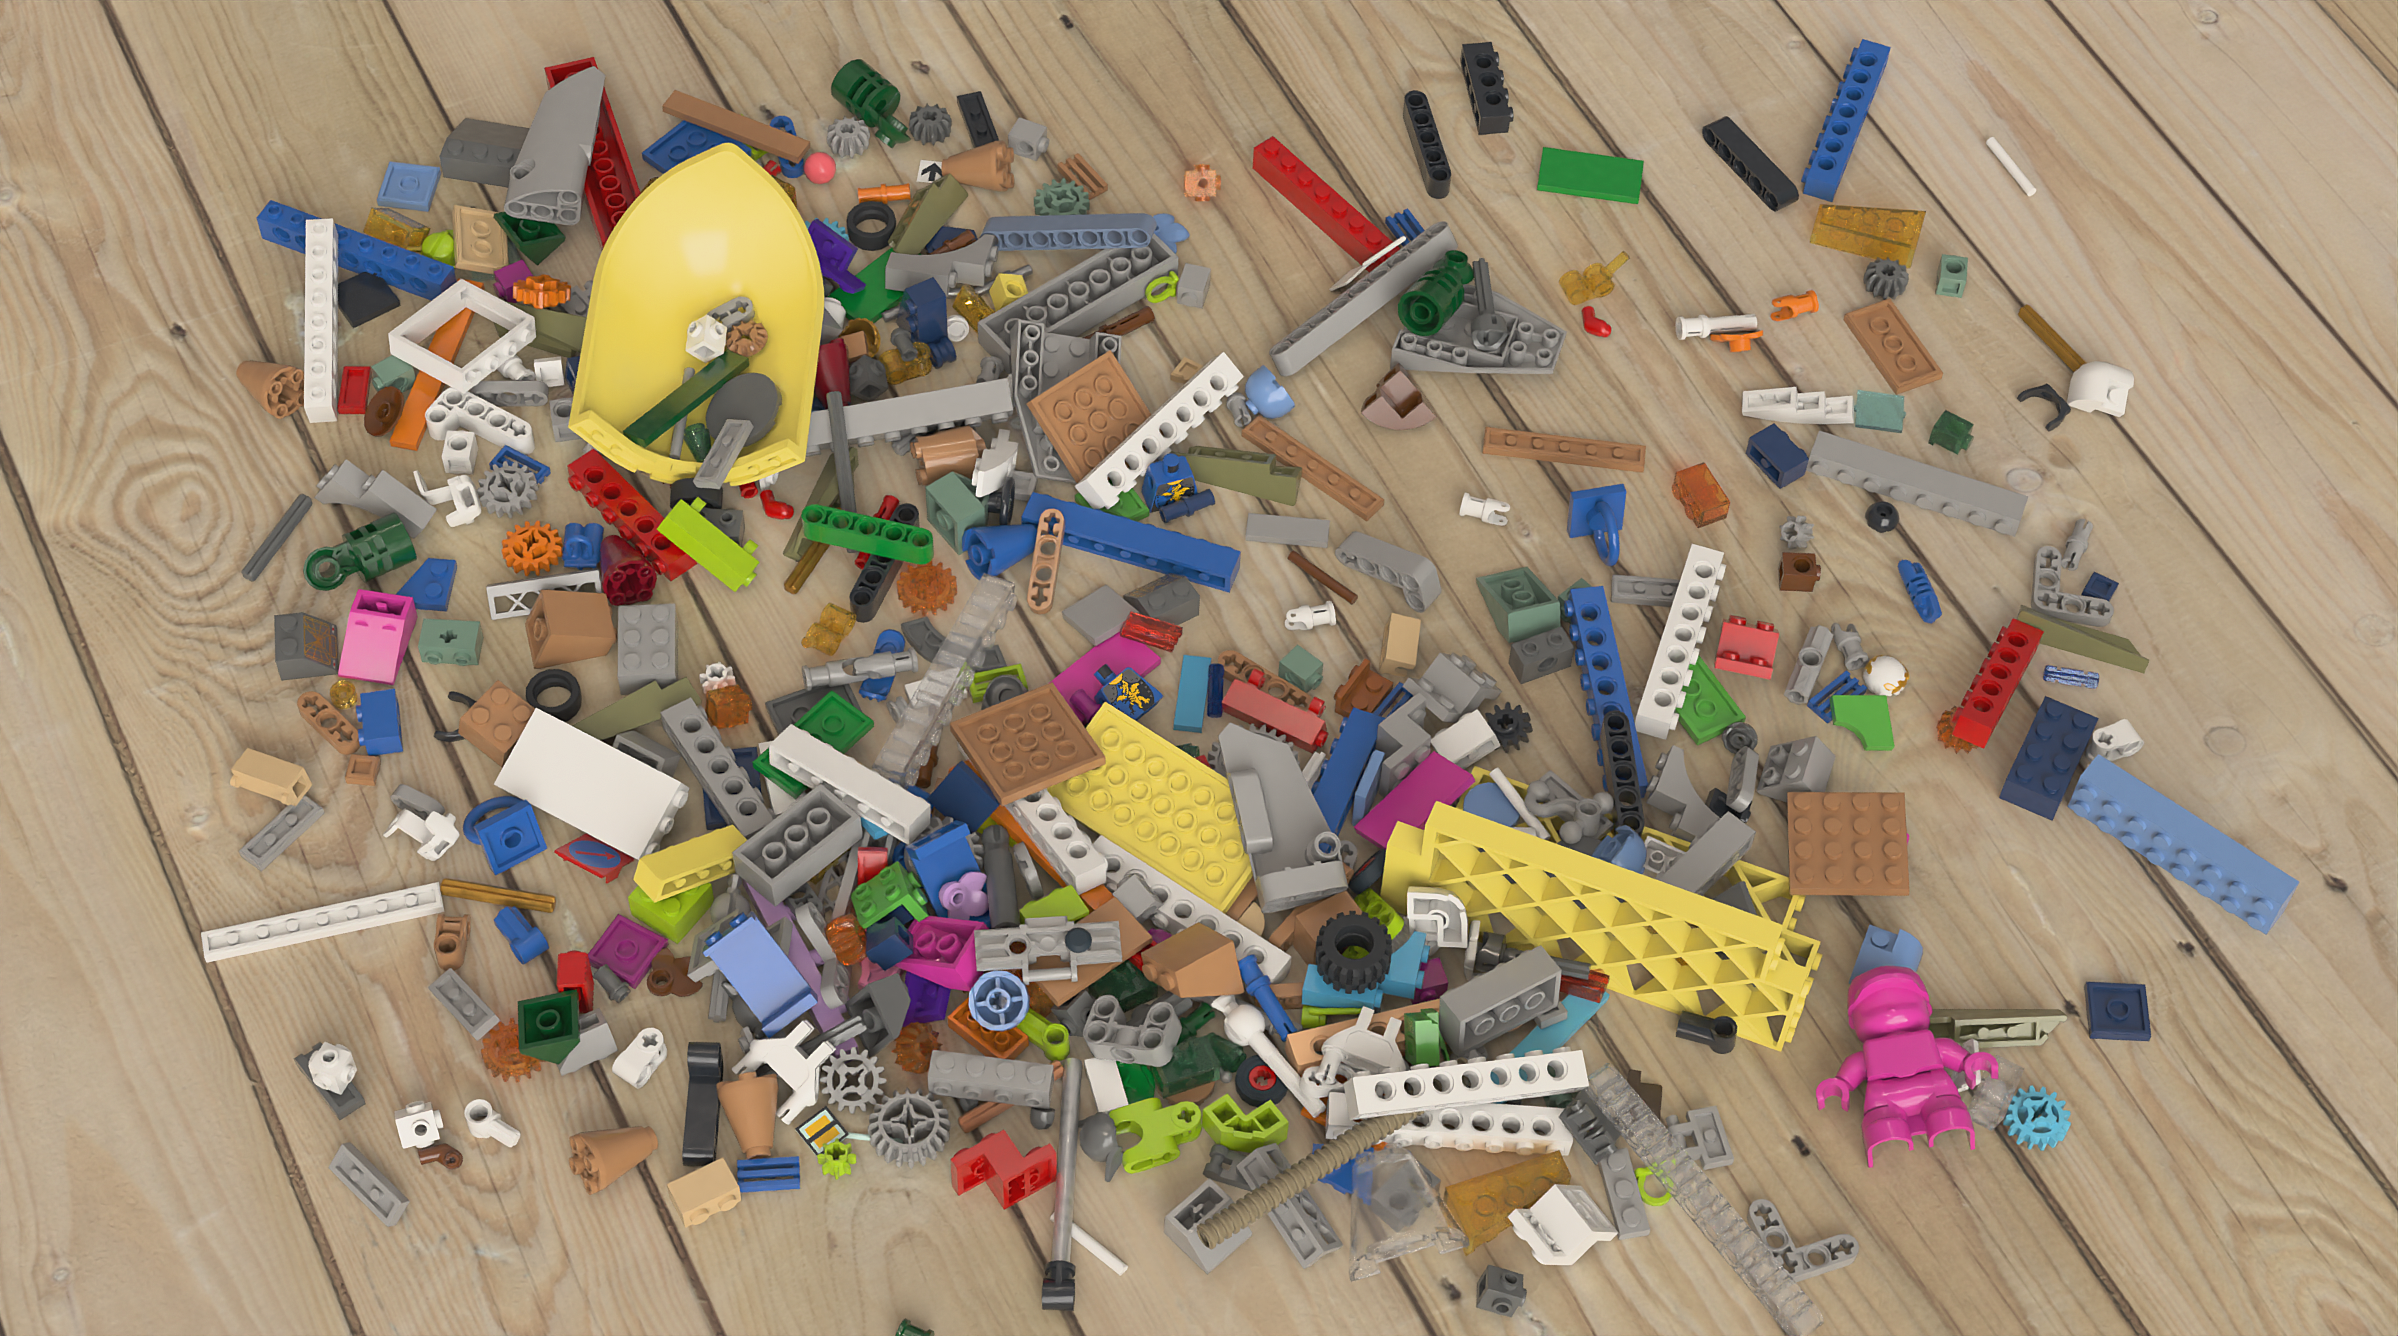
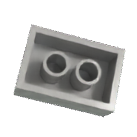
M675 603L618 606V681L621 695H630L654 681L657 682L661 690L678 681V618Z

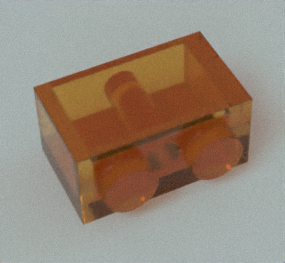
M1705 462L1675 473L1672 493L1677 500H1680L1685 508L1687 517L1693 520L1697 528L1727 518L1730 501Z

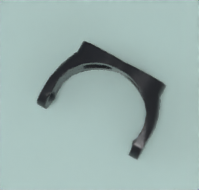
M2047 383L2027 389L2017 397L2019 402H2023L2030 397H2039L2055 403L2058 417L2046 425L2047 431H2052L2058 427L2066 415L2071 412L2067 402Z
M451 691L448 694L450 700L463 703L469 709L477 702L458 692ZM459 729L453 732L435 731L434 733L435 739L445 742L465 739L458 733Z

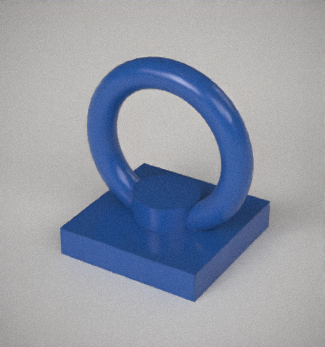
M1624 484L1570 492L1567 522L1569 538L1594 535L1599 557L1606 566L1610 567L1614 566L1619 559L1620 541L1618 530H1622L1626 500ZM1605 532L1608 534L1609 550L1605 540Z
M500 796L486 800L473 808L463 823L465 837L470 842L482 846L489 867L495 876L548 849L532 806L527 799L522 800L514 796ZM499 808H508L475 825L486 813Z

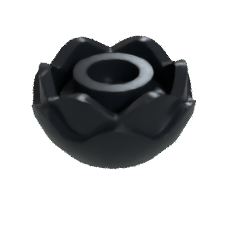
M1884 501L1870 505L1865 513L1868 526L1879 533L1892 531L1900 519L1896 507Z

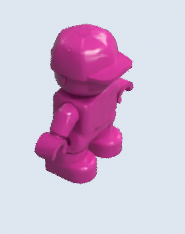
M1880 966L1852 980L1847 997L1849 1025L1855 1030L1859 1041L1863 1043V1051L1846 1057L1835 1078L1823 1080L1816 1089V1102L1819 1111L1825 1108V1099L1827 1097L1838 1096L1841 1098L1842 1109L1848 1112L1850 1107L1849 1091H1854L1866 1080L1864 1118L1861 1129L1869 1168L1873 1167L1872 1150L1876 1145L1889 1140H1904L1908 1144L1909 1151L1914 1150L1912 1136L1925 1133L1929 1147H1934L1933 1140L1938 1134L1952 1129H1965L1970 1150H1974L1975 1131L1967 1106L1961 1100L1957 1087L1949 1074L1944 1070V1067L1958 1073L1963 1070L1965 1072V1082L1972 1090L1976 1086V1075L1973 1073L1977 1070H1985L1990 1073L1992 1079H1998V1063L1991 1054L1986 1052L1970 1054L1969 1051L1953 1039L1944 1037L1934 1038L1933 1033L1928 1030L1932 1007L1929 1004L1927 989L1920 976L1907 967Z

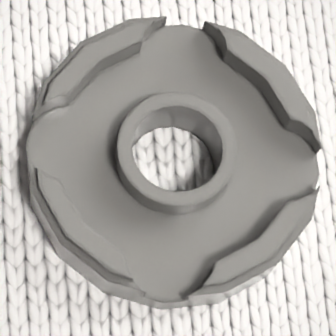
M1024 842L1013 845L1016 862L1027 884L1026 887L1031 898L1035 900L1043 897L1044 893L1039 877Z

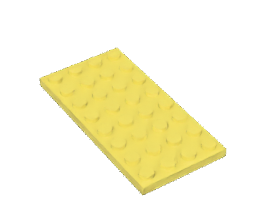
M1104 702L1085 729L1105 755L1106 764L1048 787L1047 791L1052 797H1056L1060 801L1063 811L1068 816L1071 815L1076 821L1094 833L1104 836L1226 914L1253 876L1249 855L1245 853L1242 845L1228 779L1107 702Z

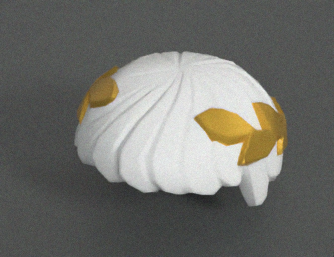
M1884 655L1875 656L1870 659L1865 666L1863 680H1865L1866 687L1870 692L1886 696H1892V694L1895 696L1899 695L1909 679V672L1900 661L1891 656Z

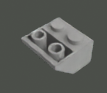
M1817 736L1773 745L1770 747L1757 792L1760 795L1787 802V792H1825L1836 756Z
M1210 1178L1165 1216L1164 1233L1206 1274H1209L1252 1236L1250 1228L1246 1227L1245 1229L1240 1228V1232L1237 1234L1232 1233L1231 1238H1224L1223 1243H1216V1247L1213 1249L1207 1248L1201 1242L1197 1234V1225L1200 1223L1205 1225V1220L1208 1218L1212 1219L1214 1214H1220L1222 1209H1228V1206L1234 1203L1232 1198Z

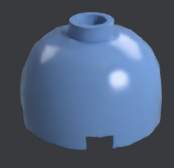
M1264 365L1254 371L1245 384V393L1248 398L1245 404L1254 415L1260 413L1265 418L1275 419L1290 412L1295 407V404L1284 387L1279 385L1275 380L1276 377Z
M1627 825L1615 829L1619 833L1615 837L1606 836L1592 854L1594 858L1639 874L1644 873V864L1647 857L1646 846L1641 837Z
M994 970L983 974L974 987L971 988L968 1005L972 1017L981 1026L991 1031H1006L1015 1028L1024 1020L1029 1010L1030 996L1026 985L1019 977L1007 971Z

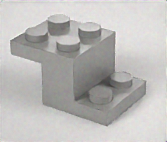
M1439 653L1420 679L1409 677L1403 685L1413 696L1418 692L1427 699L1426 707L1442 721L1457 723L1464 714L1474 712L1485 698L1496 700L1502 692L1495 686L1497 681L1485 672L1481 674L1475 669L1477 664L1465 655L1460 657L1455 653L1451 655Z
M1419 692L1378 724L1375 750L1385 753L1379 794L1384 798L1430 754L1431 736L1423 728L1427 699Z
M737 909L695 935L687 974L695 983L705 976L713 975L717 969L721 971L710 956L705 957L702 953L703 947L706 945L704 941L714 932L719 930L723 933L730 928L729 922L742 913L740 909ZM783 917L766 929L788 956L793 923L788 918Z

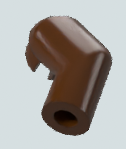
M446 1143L418 1150L421 1165L437 1161L448 1169H457L463 1162L462 1154Z

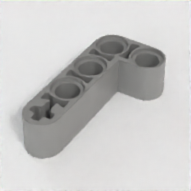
M1357 531L1352 532L1335 550L1337 559L1344 566L1403 588L1407 604L1417 612H1424L1441 594L1436 567L1426 557Z

